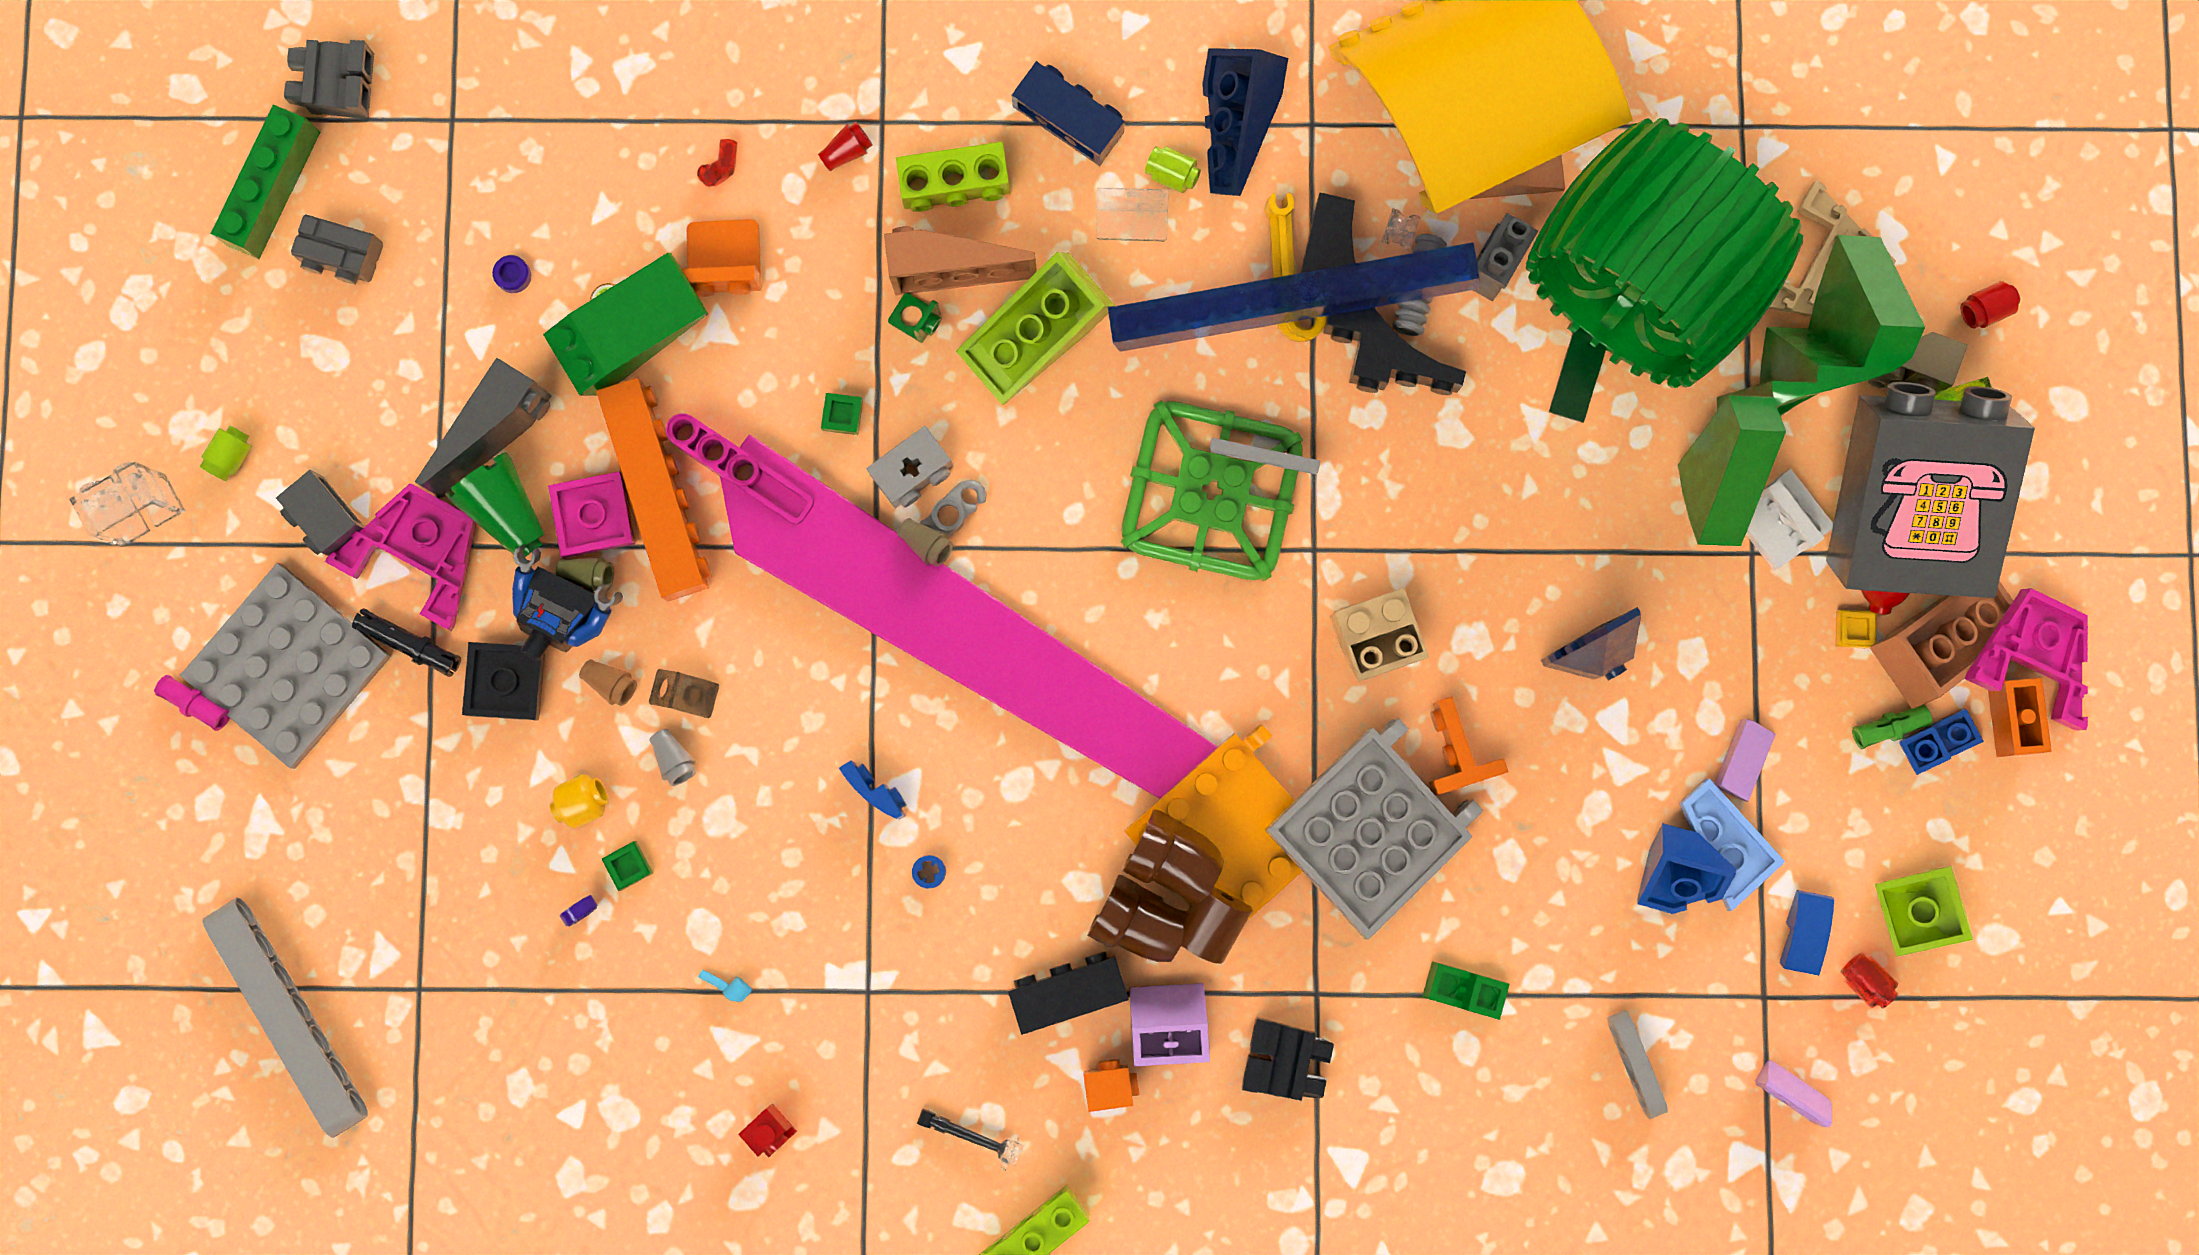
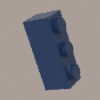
M1036 61L1011 95L1013 108L1098 166L1103 163L1124 134L1125 121L1117 109L1108 104L1102 106L1093 100V95L1085 87L1076 84L1074 87L1065 81L1063 74L1052 65L1047 64L1043 66Z

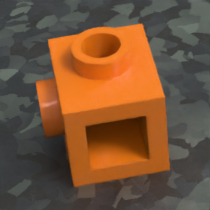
M1119 1059L1097 1062L1098 1069L1083 1071L1088 1112L1134 1106L1132 1096L1140 1094L1137 1073H1129L1128 1064L1120 1065Z

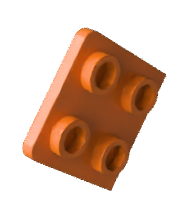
M755 220L691 222L687 225L688 268L681 270L697 296L708 297L713 296L714 293L725 292L733 295H746L751 293V291H761L759 225Z

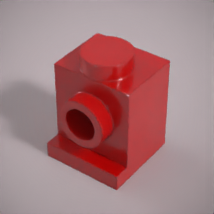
M772 1103L738 1135L757 1157L764 1152L769 1158L797 1130Z

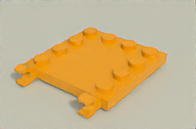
M1261 724L1243 740L1233 733L1124 830L1137 846L1147 827L1152 811L1157 809L1206 836L1218 848L1224 860L1222 871L1214 887L1251 906L1253 911L1248 920L1303 872L1265 831L1294 800L1253 754L1256 749L1272 737V734ZM1183 898L1189 906L1192 904L1190 901Z

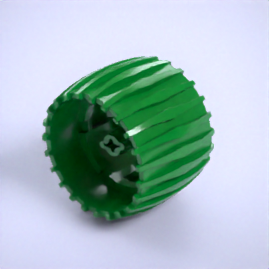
M1647 118L1633 124L1616 137L1571 183L1540 230L1528 255L1526 270L1530 272L1528 275L1530 283L1533 285L1539 284L1536 293L1538 297L1542 300L1549 298L1553 303L1550 308L1551 313L1554 316H1559L1562 313L1571 322L1567 329L1572 333L1582 328L1594 337L1590 342L1593 347H1596L1599 343L1605 346L1606 350L1612 354L1609 361L1617 365L1623 360L1632 366L1630 370L1632 374L1638 377L1644 372L1650 374V381L1659 385L1667 380V385L1671 388H1678L1681 385L1686 388L1699 381L1729 356L1768 310L1792 270L1803 244V235L1799 233L1802 225L1799 219L1790 217L1793 211L1791 203L1789 201L1781 203L1775 196L1779 187L1774 182L1765 185L1756 176L1759 168L1754 163L1747 168L1732 156L1736 151L1734 148L1728 146L1725 151L1710 143L1712 139L1711 134L1703 132L1698 137L1689 133L1688 124L1680 122L1675 127H1671L1666 118H1659L1655 122Z

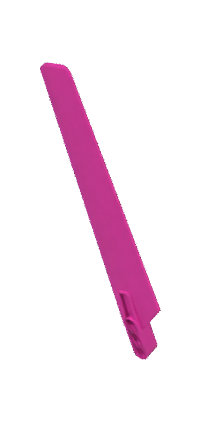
M686 413L676 414L668 420L666 425L668 439L679 450L720 476L734 552L743 559L1159 799L1218 747L945 564L935 567L933 564L926 565L907 543L897 536L896 531L749 434L741 446L738 447ZM683 426H693L694 431L689 439L685 441L678 440V431ZM712 446H723L724 452L718 460H708L707 453ZM744 465H752L754 467L753 475L748 480H738V469Z

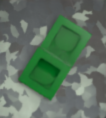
M1432 961L1422 997L1500 1020L1510 984Z

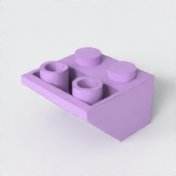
M1204 983L1129 987L1134 1066L1210 1062Z

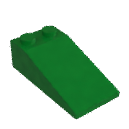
M666 253L569 313L546 331L543 336L580 396H597V390L620 383L707 316L708 312L672 253Z

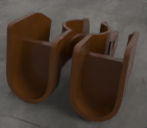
M1154 809L1133 854H1129L1125 862L1123 872L1144 883L1154 881L1182 896L1192 904L1187 911L1174 908L1164 903L1161 896L1123 875H1118L1099 915L1094 917L1087 936L1111 948L1118 945L1142 958L1156 962H1171L1182 946L1206 961L1222 964L1253 910L1248 904L1214 887L1224 864L1218 848L1206 836L1164 812Z

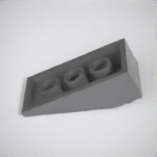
M496 357L415 480V483L443 498L446 496V492L452 491L450 489L452 486L478 467L487 463L527 431L536 419L541 420L550 407L549 399L551 395L533 379Z

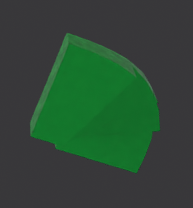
M1837 235L1816 294L1809 327H1766L1761 360L1760 384L1717 397V412L1678 463L1682 494L1698 545L1742 546L1786 434V429L1781 419L1782 415L1819 393L1891 373L1912 359L1924 332L1925 325L1881 237Z

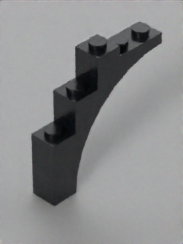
M1320 192L1314 210L1298 285L1305 286L1306 291L1315 294H1325L1326 291L1332 292L1323 333L1331 335L1330 338L1340 343H1352V340L1358 341L1349 383L1357 384L1356 388L1361 391L1377 393L1378 389L1385 390L1389 379L1394 378L1395 383L1401 386L1416 387L1417 384L1431 387L1430 391L1436 394L1451 395L1452 392L1457 393L1463 386L1466 371L1440 363L1413 348L1390 328L1372 304L1361 282L1354 258L1352 221L1355 200Z

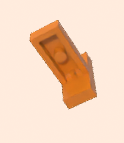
M1453 697L1433 703L1435 710L1430 712L1435 730L1437 732L1442 731L1446 742V746H1442L1445 761L1449 768L1454 766L1456 772L1455 774L1428 782L1434 795H1440L1509 772L1504 758L1476 767Z

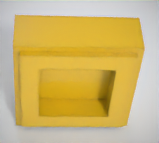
M1857 610L1836 611L1835 647L1870 649L1876 643L1877 613Z

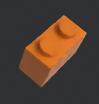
M2042 678L2004 681L2001 691L1988 690L1997 757L2052 752Z

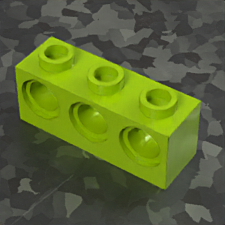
M1003 141L895 157L904 209H911L913 212L928 211L933 208L932 205L946 203L949 207L963 206L968 203V200L979 198L986 202L1002 199L1003 195L1010 194ZM987 168H994L999 172L997 177L992 180H985L980 174ZM958 173L963 176V180L957 185H949L945 182V178L949 174ZM918 178L928 182L922 190H912L909 187L910 183Z
M1066 1185L979 1255H1049L1090 1222V1214Z

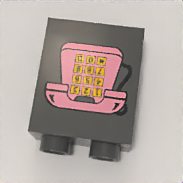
M1909 382L1890 383L1887 388L1886 397L1859 395L1826 558L1827 564L1846 589L1984 598L1996 597L2035 427L2010 406L2012 395L1994 388L1975 386L1964 389L1962 401L1934 400L1936 394L1934 389Z

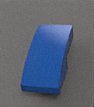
M1963 708L1934 722L1931 726L1925 727L1899 741V744L1915 774L1918 775L1984 741L1967 709Z
M850 760L839 767V770L850 785L875 808L898 820L906 816L902 808L907 804L896 787L889 790L886 784H882L872 790L870 785L875 781L863 763L857 766L854 761Z
M1796 890L1786 920L1790 932L1779 962L1784 969L1820 975L1831 932L1834 911L1833 897Z

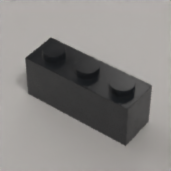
M1106 951L1085 957L1086 965L1072 969L1070 963L1049 969L1051 976L1036 980L1035 974L1014 980L1015 988L1009 989L1008 994L1021 1035L1128 1001L1129 998L1115 955L1107 957Z

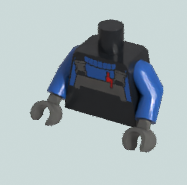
M525 544L518 547L513 557L518 565L515 570L512 586L513 615L517 619L520 630L529 635L520 651L527 657L540 661L549 645L562 652H568L572 647H579L598 637L611 614L610 606L617 605L622 601V593H614L610 601L606 595L610 584L598 587L594 594L539 566L534 571L532 565L540 560V550L538 548L534 549L531 555L532 559L527 560L523 555Z

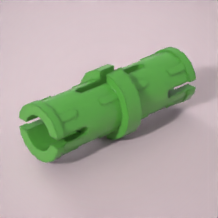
M1923 704L1895 714L1893 712L1884 713L1881 719L1853 727L1852 734L1857 746L1860 749H1865L1868 746L1888 739L1891 741L1900 740L1903 734L1923 727H1929L1933 721L1929 709Z

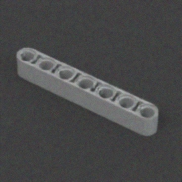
M236 897L204 917L202 922L208 936L323 1131L331 1138H335L368 1116V1110L363 1099L248 905L242 899Z

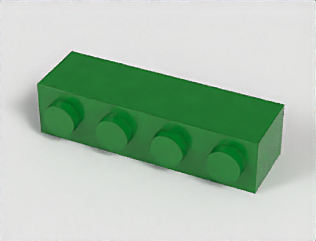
M273 104L210 234L226 246L260 259L321 132L305 117Z

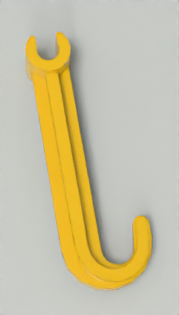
M1272 193L1265 204L1264 212L1269 219L1275 319L1278 329L1283 336L1291 341L1307 342L1318 336L1324 328L1326 306L1323 303H1319L1316 306L1313 327L1303 328L1299 324L1291 220L1294 198L1291 193H1287L1282 200L1283 209L1276 206L1275 193Z

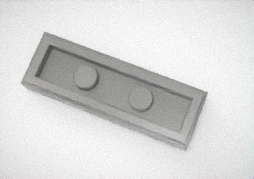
M1212 438L1210 445L1212 453L1314 475L1318 473L1321 462L1320 460Z

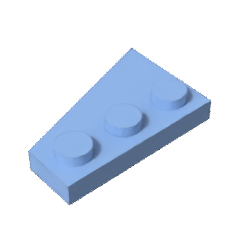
M1710 778L1700 783L1679 803L1691 831L1699 833L1736 868V875L1722 899L1727 911H1733L1785 863V860Z

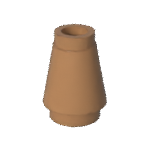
M592 659L585 662L579 673V677L610 705H625L632 698L637 687V682L632 679L631 673L595 662Z

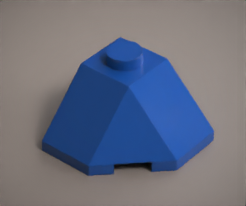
M1662 823L1649 849L1637 904L1675 914L1687 910L1688 904L1706 899L1707 903L1721 900L1736 875V868L1699 833Z

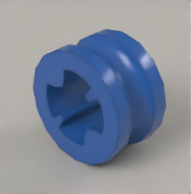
M932 855L917 859L912 868V877L915 883L926 889L939 886L946 876V867L943 861ZM926 861H932L931 866L937 864L939 868V873L934 875L935 881L932 883H927V878L922 880L919 876V871L924 869L923 863Z

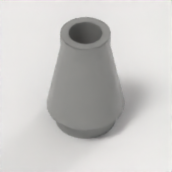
M669 729L658 731L650 737L649 741L653 746L662 779L667 780L670 786L682 784L696 774L697 771L694 767L696 761L672 736Z

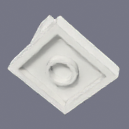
M1789 469L1764 487L1746 535L1773 571H1775L1799 553L1814 547L1824 539L1823 536L1832 530L1833 522L1792 469Z

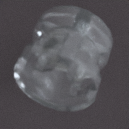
M1392 208L1381 242L1385 244L1394 242L1400 244L1402 249L1409 251L1420 216L1415 214L1406 216L1401 214L1399 209Z

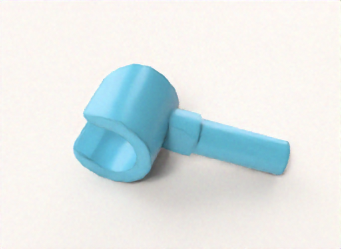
M702 970L698 976L700 979L717 987L730 1001L742 1002L752 991L751 987L739 977H736L728 984L726 981L705 970Z

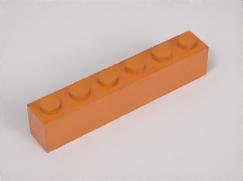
M637 377L597 390L596 393L661 598L669 602L709 589L707 578L712 577L706 557H700L696 544L701 542L700 535L695 523H689L685 510L690 508V504L684 488L678 489L674 478L675 475L679 474V469L673 454L667 455L663 443L668 440L663 421L661 419L656 421L653 407L658 406L652 387H646Z

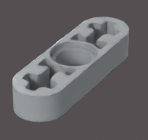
M1626 1010L1608 1016L1609 1029L1643 1112L1649 1120L1668 1113L1665 1098L1631 1016Z

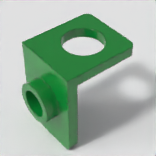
M905 293L888 318V322L893 327L923 343L927 335L932 336L935 333L942 317H940L941 312L938 302L932 300L927 305L911 294ZM907 307H917L922 312V317L915 326H907L901 320V314Z

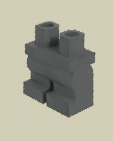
M307 40L306 47L288 48V67L291 71L304 72L303 82L286 81L284 98L289 104L306 107L311 114L316 115L326 114L369 119L371 88L368 84H372L374 52L364 40H350V44L332 41L319 43L318 40Z
M1506 213L1501 223H1497L1462 285L1493 302L1502 288L1505 289L1537 235L1538 230L1517 217Z

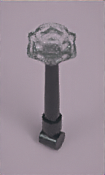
M921 1110L917 1124L926 1128L933 1127L934 1130L940 1133H948L997 1152L1001 1162V1169L1004 1171L1007 1170L1009 1164L1017 1166L1024 1145L1018 1143V1134H1013L1010 1138L999 1143L954 1124L947 1118L935 1116L936 1113L932 1111Z

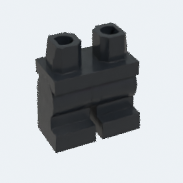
M1256 1017L1249 1050L1258 1054L1270 1055V1058L1266 1059L1248 1055L1241 1087L1242 1091L1264 1093L1302 1101L1303 1097L1323 1098L1327 1078L1309 1074L1308 1068L1310 1059L1330 1063L1334 1044L1315 1036L1314 1031Z

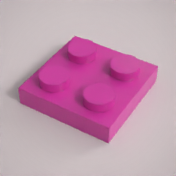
M620 471L548 485L560 556L562 558L636 544L625 483Z

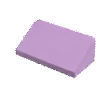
M1748 718L1740 720L1714 784L1721 791L1748 802L1776 734Z
M1768 1060L1755 1079L1756 1085L1814 1124L1830 1128L1832 1124V1103L1829 1098L1772 1060Z

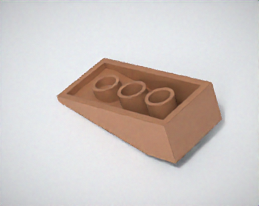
M910 226L897 227L892 230V233L884 234L888 274L895 296L904 295L905 293L912 294L1028 280L1037 272L1035 252L921 229L914 230Z
M2000 581L1995 598L1945 595L1871 646L1870 649L1912 709L1942 697L1965 679L1970 667L2014 600Z

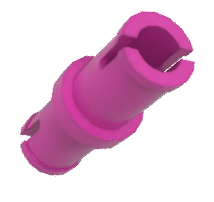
M171 675L163 676L155 686L154 692L156 696L178 707L182 715L186 717L193 716L210 726L214 731L221 730L230 719L227 716L229 710L208 700L202 695V691L196 688L190 689L175 680Z

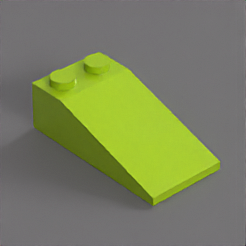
M1056 252L956 352L997 400L1004 405L1087 335L1116 306L1070 253Z

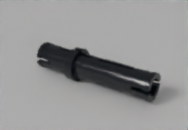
M362 608L360 614L357 613L353 620V629H357L361 633L406 654L417 665L425 664L447 677H452L460 666L461 657L435 645L433 639L427 636L421 638L365 608Z

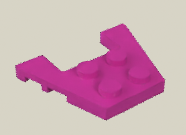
M409 483L375 514L376 517L359 532L353 533L351 535L353 538L337 552L333 551L324 562L358 579L377 547L437 579V584L422 608L420 615L452 631L456 623L476 522L459 509Z
M2032 588L2021 589L1970 667L1965 680L1989 691H2001L2009 661L2012 660L2059 683L2051 720L2075 731L2087 730L2088 717H2082V698H2084L2085 694H2088V686L2082 684V662H2088V615Z

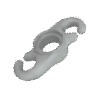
M975 480L960 482L934 505L931 514L920 521V524L947 534L949 539L962 528L968 515L977 510L975 503H966L963 500L962 494L966 489L975 490L977 502L983 504L986 502L985 488L980 482ZM945 506L955 507L959 512L957 522L951 526H945L938 520L939 511Z

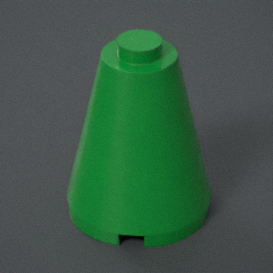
M504 452L493 458L496 463L492 466L482 465L452 486L450 488L452 491L446 492L445 495L513 555L518 547L525 544L523 555L526 557L534 549L540 548L543 545L539 539L545 534L509 454Z

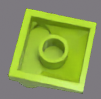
M1952 866L1933 868L1925 872L1875 884L1896 957L1973 940L1968 915Z

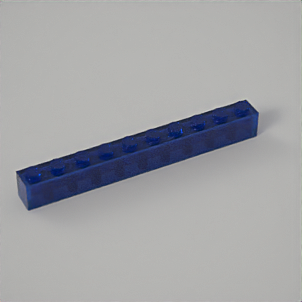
M1474 242L1113 306L1108 307L1112 341L1119 352L1476 290L1479 289V272Z

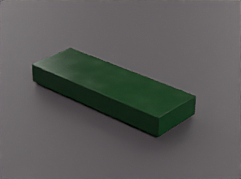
M1579 328L1571 335L1549 413L1584 423L1606 347L1601 343L1593 347L1590 342L1594 337L1582 328Z

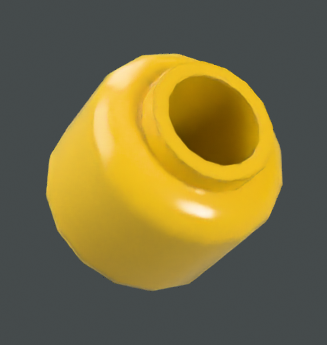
M581 774L557 785L552 794L553 802L549 806L557 822H564L568 827L576 829L602 817L605 813V805L608 804L609 799L603 784L598 778L592 779L586 774Z

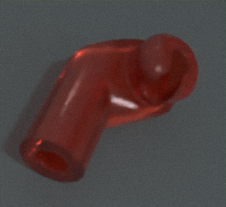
M721 139L718 160L712 164H702L698 168L697 177L705 186L716 187L734 174L737 141Z

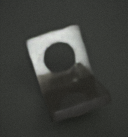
M658 669L652 686L649 704L703 718H710L719 684L676 671ZM667 679L666 692L663 697H660L661 686Z

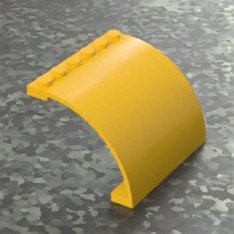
M1417 0L1404 5L1401 8L1402 12L1391 17L1385 15L1372 20L1369 23L1370 27L1362 31L1353 30L1340 35L1337 38L1338 42L1328 46L1332 59L1342 65L1350 64L1373 89L1385 107L1409 151L1425 190L1418 193L1422 206L1435 214L1633 121L1626 96L1609 55L1596 30L1576 0H1425L1423 2Z

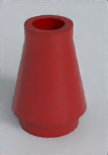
M854 122L850 126L846 124L831 142L818 153V156L831 172L838 166L868 154L867 149L873 146L861 126Z

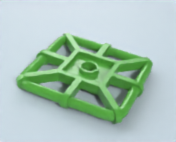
M1158 401L1153 405L1154 409L1150 412L1147 419L1137 464L1132 467L1130 473L1133 480L1122 522L1123 539L1121 543L1124 548H1130L1133 552L1143 556L1189 566V570L1198 572V569H1203L1245 580L1262 579V581H1266L1271 578V572L1274 571L1279 559L1288 515L1293 514L1295 505L1291 502L1299 471L1284 468L1277 500L1249 494L1254 471L1266 464L1254 461L1248 462L1191 448L1171 415L1221 426L1220 439L1229 441L1231 429L1280 440L1282 442L1270 450L1282 453L1288 451V454L1301 457V442L1303 438L1299 432L1294 433L1283 426L1237 416L1235 411L1226 410V413L1181 402ZM1161 422L1183 454L1178 477L1150 470ZM1147 482L1175 488L1170 511L1136 530ZM1210 482L1218 483L1217 488L1222 490V496L1216 495L1214 500H1208L1207 493L1202 491V486H1209ZM1246 505L1274 511L1263 560L1241 528ZM1174 520L1199 526L1193 552L1143 541L1144 538ZM1208 528L1233 534L1252 566L1202 555Z

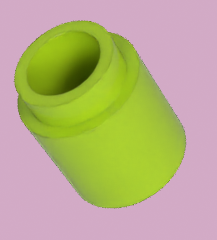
M1155 146L1146 163L1145 173L1151 175V180L1184 193L1187 188L1193 189L1195 187L1201 169L1196 168V159L1167 146L1163 149Z
M231 425L228 426L226 431L218 428L201 455L203 461L199 467L226 482L230 475L235 476L253 447L247 443L250 436Z

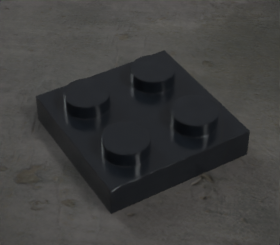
M468 642L462 715L539 721L545 653L540 661H535L520 651L523 645Z

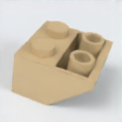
M1404 588L1335 611L1330 616L1342 652L1358 682L1429 658Z

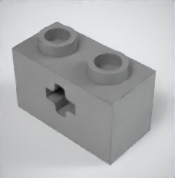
M923 426L866 469L896 509L900 505L906 508L921 497L919 491L930 483L933 486H937L946 480L951 474L949 469L953 467V464L928 428ZM910 463L914 467L918 466V476L913 477L911 474H907L905 467Z

